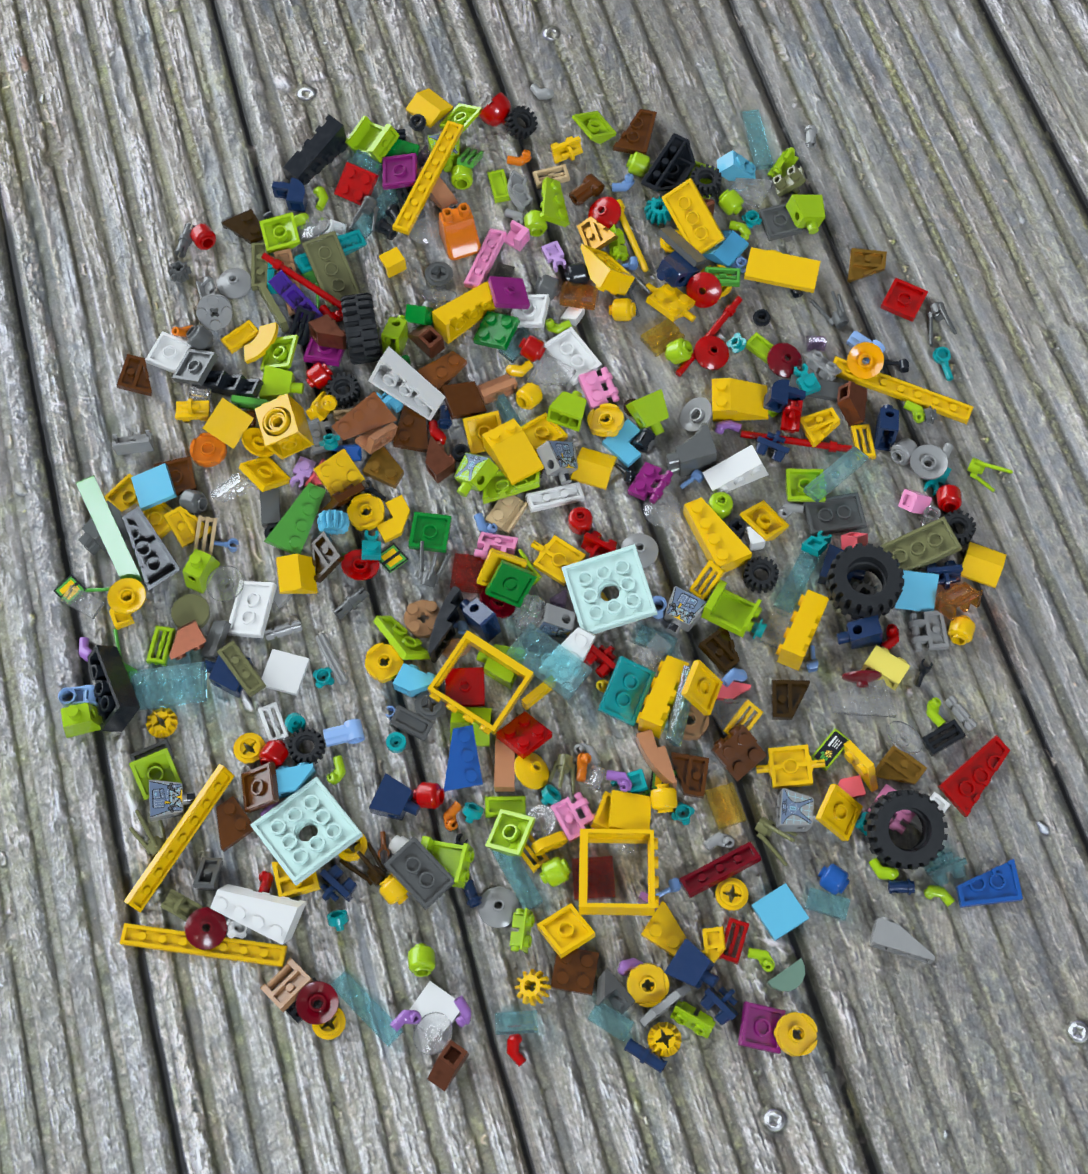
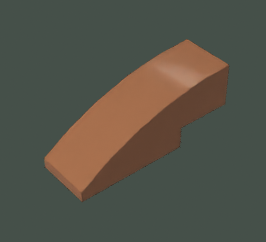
M424 166L417 169V178ZM439 177L428 198L440 209L450 208L457 204L458 201Z
M652 730L637 733L636 743L647 765L664 784H669V787L676 789L677 781L666 747L661 746L657 748Z
M497 738L495 739L494 790L495 792H515V752Z

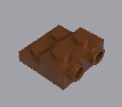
M741 724L733 726L728 731L729 735L724 739H718L713 744L714 748L711 749V752L737 782L767 756L746 726Z

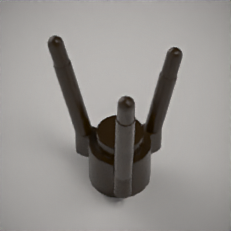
M367 842V846L377 865L373 866L361 851H357V854L368 866L367 874L369 876H366L342 859L339 862L367 881L370 886L374 884L377 887L388 877L386 873L388 870L383 866L371 843Z

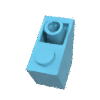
M732 150L717 159L719 173L721 172V176L728 181H753L756 179L755 165Z
M403 663L393 681V686L395 690L412 698L428 690L427 688L436 675L430 672L426 674L420 671V668L416 665Z
M302 762L294 767H278L276 776L279 799L289 797L312 779L316 773L313 763Z

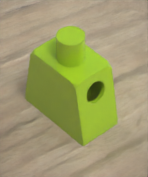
M792 194L786 204V208L797 228H807L809 234H816L819 231L818 227L825 219L822 195Z
M405 316L389 317L381 334L383 354L390 347L399 356L403 355L408 339V324Z
M265 365L262 379L264 384L260 390V399H266L270 402L277 399L280 395L288 394L293 398V393H304V383L296 382L293 372Z
M662 389L625 405L640 429L651 427L656 436L665 432L661 421L669 418Z
M565 391L561 392L549 406L547 421L579 432L587 400L582 398V394L579 391H573L572 394Z
M195 549L183 569L186 587L203 594L218 569L220 562L212 555Z
M498 644L493 645V647L518 663L523 664L525 650ZM479 651L476 660L485 663L484 674L505 687L512 689L518 675Z
M82 703L60 709L66 738L101 730L102 716H98L97 708L92 704Z

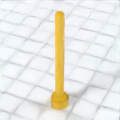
M618 199L617 201L621 206L619 220L634 254L638 258L642 271L647 272L649 269L624 214L625 205L621 199Z

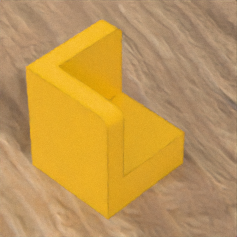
M397 247L379 255L388 278L407 269L405 258Z

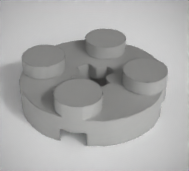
M221 294L205 295L197 305L196 316L203 326L217 331L226 327L232 319L233 310L231 302ZM218 308L219 315L213 316L210 309Z

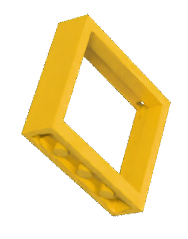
M467 630L427 689L430 693V698L438 703L441 700L447 704L446 708L453 713L458 711L463 714L462 718L470 724L475 722L480 725L479 729L484 733L495 735L533 679L534 672ZM468 645L473 646L523 678V681L493 725L438 690Z
M580 829L579 915L654 916L655 908H659V896L655 895V889H659V876H655V869H658V856H654V850H658V838H654V830ZM588 843L647 844L648 904L587 903Z

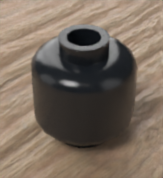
M583 262L569 265L567 273H564L566 282L571 283L574 288L589 283L590 276L587 266Z

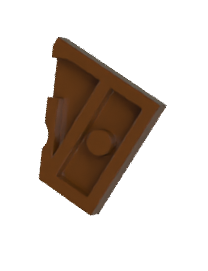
M127 354L117 382V388L152 397L145 358Z
M360 482L355 486L350 484L342 493L340 491L334 493L330 497L331 501L319 513L323 510L328 511V509L341 508L359 495L365 487Z
M671 752L670 758L683 795L704 798L709 758Z
M234 796L216 807L220 847L225 852L254 830L250 825L252 824L251 820Z

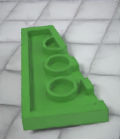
M309 482L264 542L290 554H301L326 490Z

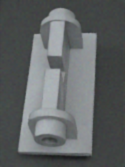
M206 276L203 282L196 281L201 298L208 294H218L217 291H214L216 289L214 279L210 276ZM211 308L210 310H211V312L218 313V310H219V309H218V308H215V309Z
M816 349L805 354V364L814 372H817L820 368L821 370L818 375L826 381L834 382L835 376L842 372L835 363L829 361Z

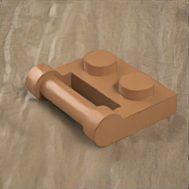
M291 957L286 961L287 964L267 984L264 983L260 987L282 1012L297 999L298 993L305 985L314 982ZM292 970H294V971L272 992V990H273Z

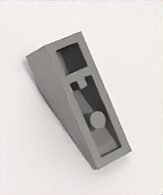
M881 917V919L877 918L875 920L869 942L870 947L927 964L935 961V956L899 924L894 923L891 918Z

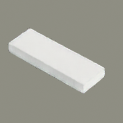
M579 482L527 493L525 496L531 513L584 501L585 498Z

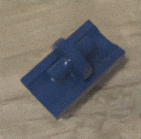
M777 429L775 434L768 432L766 436L773 439L772 441L760 436L757 437L755 451L757 454L765 456L767 449L771 448L774 450L771 459L780 463L785 454L789 453L790 448L776 443L778 441L784 444L786 439L779 436L781 431Z
M954 560L945 562L942 567H938L937 563H932L926 568V573L939 574L938 585H943L944 590L950 589V584L961 581L963 567L962 565H957Z
M336 864L328 871L323 869L320 872L322 878L330 885L328 887L324 883L320 887L324 891L322 898L325 901L331 898L336 902L339 899V896L335 894L337 891L346 901L350 902L353 898L351 894L357 888V884L348 877L341 885L337 880L344 872Z
M722 986L719 989V992L724 996L722 997L714 988L710 987L704 992L705 995L700 1004L707 1011L715 1004L721 1009L714 1017L720 1025H724L730 1019H735L739 1013L727 1001L733 1006L738 1002L732 996L736 990L732 988L728 992Z

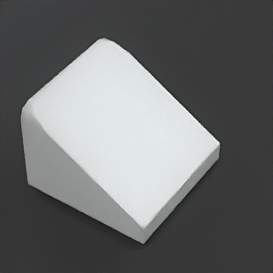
M330 219L326 224L325 234L334 230L337 236L346 234L347 224Z
M569 305L561 316V320H569L571 325L576 327L585 314V307Z
M747 527L745 538L749 550L752 552L764 549L766 541L751 527Z

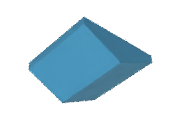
M721 230L725 240L702 255L712 262L730 268L749 246V243L734 230Z

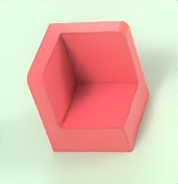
M849 532L841 535L842 550L848 546L854 548L855 544L862 543L863 546H866L868 543L867 533Z

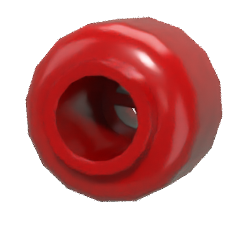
M198 224L191 230L190 236L197 248L207 250L216 243V235L208 225Z
M530 335L527 339L523 338L519 345V348H521L520 355L531 362L540 361L547 348L544 347L545 343L533 335Z
M317 362L306 371L308 377L306 381L311 388L322 389L328 384V380L332 381L331 375H333V372L325 363Z
M947 484L937 490V506L940 510L947 513L951 511L952 513L960 508L962 497L959 487Z
M577 507L570 512L568 525L573 533L583 535L592 528L593 517L588 509Z
M270 740L266 742L260 751V763L264 765L272 762L275 763V767L278 769L286 761L289 752L284 742Z
M422 782L413 792V799L420 805V808L436 809L444 802L445 792L438 783Z

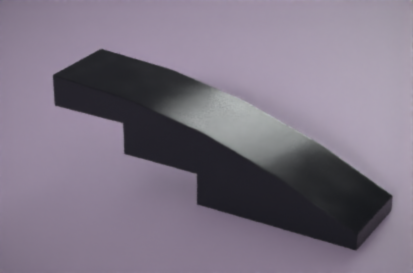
M210 371L202 386L192 384V387L222 395L257 398L264 382L260 378L246 379L242 374L229 375L226 371Z
M453 586L443 602L433 626L428 653L433 663L437 662L456 635L453 626L460 617L457 608L464 599L460 588Z

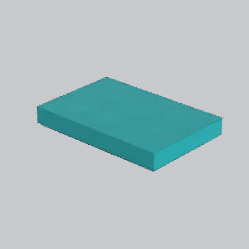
M619 656L598 711L630 726H634L656 672L623 656Z

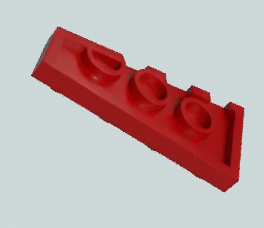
M997 735L994 736L938 786L964 817H968L972 807L981 797V793L990 783L992 776L999 769L1010 749Z

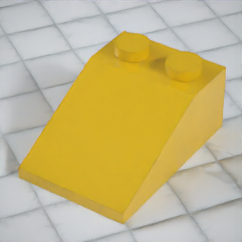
M582 244L583 257L590 279L596 284L595 287L603 292L607 290L616 296L617 294L625 296L635 277L607 252Z
M733 378L712 379L713 422L723 420H767L768 410L763 408L764 397L768 392L767 385Z
M514 418L482 434L484 449L511 485L544 469L525 432Z

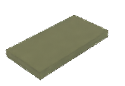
M335 230L302 243L319 287L339 301L345 295L361 293ZM326 301V304L329 309L335 307L333 304Z
M941 517L881 545L884 548L883 551L886 553L890 551L893 554L892 558L898 559L900 562L899 568L909 571H917L962 550L945 517Z

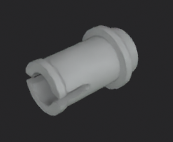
M808 125L804 130L807 148H814L817 145L816 134L818 130L814 125Z

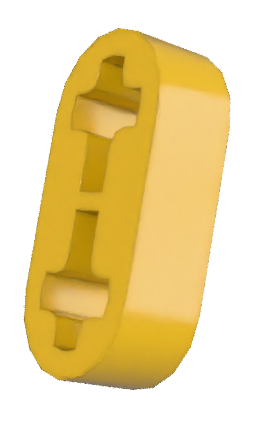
M559 831L538 839L531 845V848L536 856H540L564 846L568 839L563 831Z

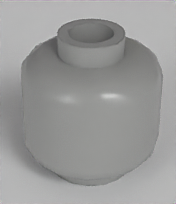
M902 438L891 447V458L897 464L907 465L910 463L912 452L918 446L910 438Z

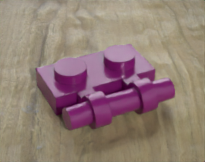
M645 462L627 490L628 494L643 501L649 495L651 496L649 501L655 504L658 499H661L665 487L669 486L673 473L667 470L664 475H661L662 468ZM656 482L659 483L656 488H653Z

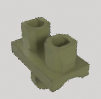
M793 165L788 168L787 176L784 178L779 174L773 178L779 197L792 191L795 194L800 192L799 187L806 182L802 167L796 168Z
M173 889L170 890L167 898L160 906L185 922L191 913L199 908H203L202 905Z

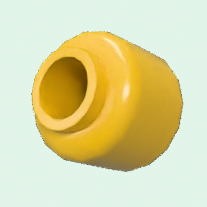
M616 298L613 300L612 305H609V315H612L615 321H631L636 315V304L630 298Z
M526 383L516 393L518 406L526 410L533 409L543 399L541 388L534 383Z
M965 615L954 617L951 619L947 635L954 644L965 645L972 641L976 627L975 623Z
M657 784V789L651 791V805L654 810H657V813L673 812V809L678 806L677 791L675 788L669 787V784Z
M392 874L379 884L381 886L379 893L390 905L396 902L400 905L408 898V891Z

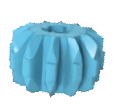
M328 509V511L323 510L319 513L317 518L319 531H325L331 535L344 534L348 531L350 521L346 512Z

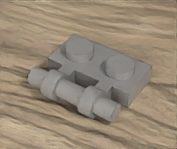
M329 414L327 416L328 421L325 422L319 421L318 418L312 421L310 419L307 420L314 445L311 446L314 455L329 451L325 450L324 446L319 445V442L323 440V436L326 435L327 429H331L334 436L338 435L331 427L335 423L333 414ZM341 438L338 440V445H343Z
M943 610L923 612V619H917L916 613L909 614L910 621L908 625L912 631L911 643L914 645L915 652L923 651L922 644L926 643L928 651L949 648ZM920 627L925 629V635L920 636Z

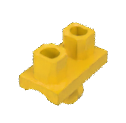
M570 136L566 138L565 142L560 144L555 142L550 145L555 164L566 159L573 161L576 155L583 153L579 136L575 138Z
M323 391L305 412L311 421L316 418L322 421L330 411L336 408L337 400L334 396L326 395V392Z
M188 398V401H176V420L189 422L190 420L207 421L209 419V400L194 401L193 398Z

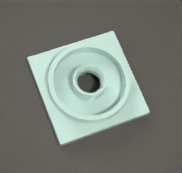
M635 544L561 567L579 626L592 634L658 615ZM614 586L619 590V596L616 599L605 601L601 598V592L605 587Z
M317 776L250 824L295 886L363 836L362 832ZM315 826L318 829L317 835L313 836L309 841H301L299 839L300 831L304 827Z

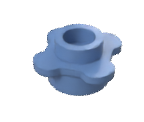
M740 255L731 268H741L740 274H743L746 271L748 260Z

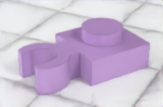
M558 241L541 246V251L547 263L553 262V270L555 272H558L557 265H562L566 269V261L563 259L564 253Z
M300 456L292 471L293 475L296 476L290 480L291 487L296 482H300L298 487L302 491L305 487V479H309L313 469L318 466L317 462Z

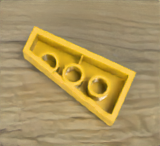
M488 281L432 311L434 329L443 337L447 344H450L482 320L487 311L492 312L496 309Z
M702 497L684 504L683 515L708 561L712 559L715 564H718L726 572L751 561L752 552Z
M809 589L805 595L801 594L797 604L800 608L798 612L794 610L790 620L793 622L791 628H786L783 636L785 641L783 644L780 643L776 654L779 655L778 663L799 671L829 601L828 597Z
M667 655L665 661L661 660L657 670L659 671L658 677H654L650 687L652 688L650 695H646L643 703L644 708L642 712H639L636 720L638 731L652 730L653 736L660 739L687 674L689 663Z

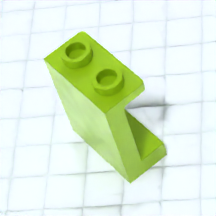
M363 116L345 143L354 153L381 163L383 157L386 156L400 135L392 125L387 123L383 127L371 122L367 116Z
M720 579L704 606L701 618L743 638L746 631L750 632L755 623L753 621L754 617L758 619L763 609L760 607L762 600L758 599L756 604L726 590L727 582Z
M422 836L421 844L455 879V884L452 887L464 889L465 883L468 882L470 876V863L473 862L475 856L474 848L468 843L463 845L434 841L431 837Z

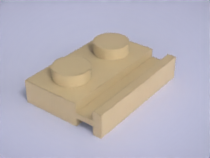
M515 495L499 499L485 521L489 524L495 523L498 530L504 531L509 535L527 509L528 503Z

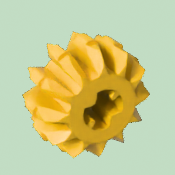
M531 969L529 974L524 971V978H517V981L520 982V985L515 986V989L519 991L517 997L522 999V1003L526 1005L530 1003L531 1006H536L537 1001L540 1004L544 1003L542 997L548 998L549 994L546 993V990L551 989V986L547 984L549 978L544 976V972L540 970L536 973L535 969ZM532 984H535V985H536V986H534V988H535L534 991H531V990H530V989H532V987H531Z

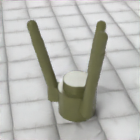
M569 754L558 755L546 785L551 784L557 770L560 773L558 788L561 789L564 774H568L570 771L572 795L576 794V765L573 764V756Z
M137 809L135 813L149 837L148 844L133 827H130L129 830L146 849L148 855L152 854L155 857L167 840L163 822L158 820L161 838L159 836L153 837L143 816Z
M763 816L755 827V830L759 832L757 837L768 846L784 866H787V862L765 836L770 837L775 832L785 839L795 842V839L788 834L797 836V833H784L776 828L774 821L768 820Z

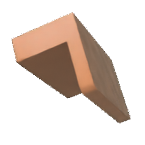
M507 373L478 385L477 388L484 405L516 393L517 382L514 377L511 378Z
M392 422L383 428L378 427L357 437L355 443L369 454H372L395 439L398 426Z

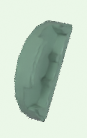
M799 959L776 975L767 984L772 989L780 992H790L797 989L805 976V965L802 959Z

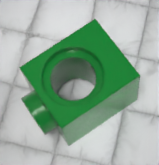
M407 304L405 320L408 323L431 325L433 321V308Z

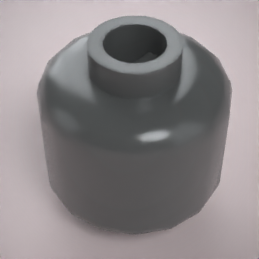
M545 274L538 278L534 290L537 291V294H549L551 301L555 296L559 297L562 287L559 286V279Z
M193 325L186 333L187 343L196 350H209L214 343L212 341L213 334L202 325Z
M186 489L178 499L179 506L193 515L201 514L208 505L205 494L197 490Z

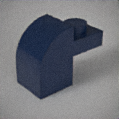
M291 178L290 183L273 181L272 190L274 197L286 199L288 211L306 212L308 200L305 187L301 181L296 178Z
M778 380L766 393L763 408L781 413L788 404V399L793 401L804 400L806 391L789 386L790 380Z

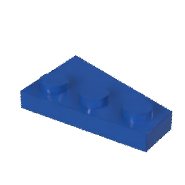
M473 725L453 728L444 792L483 785Z
M1014 859L956 887L960 908L1023 900Z

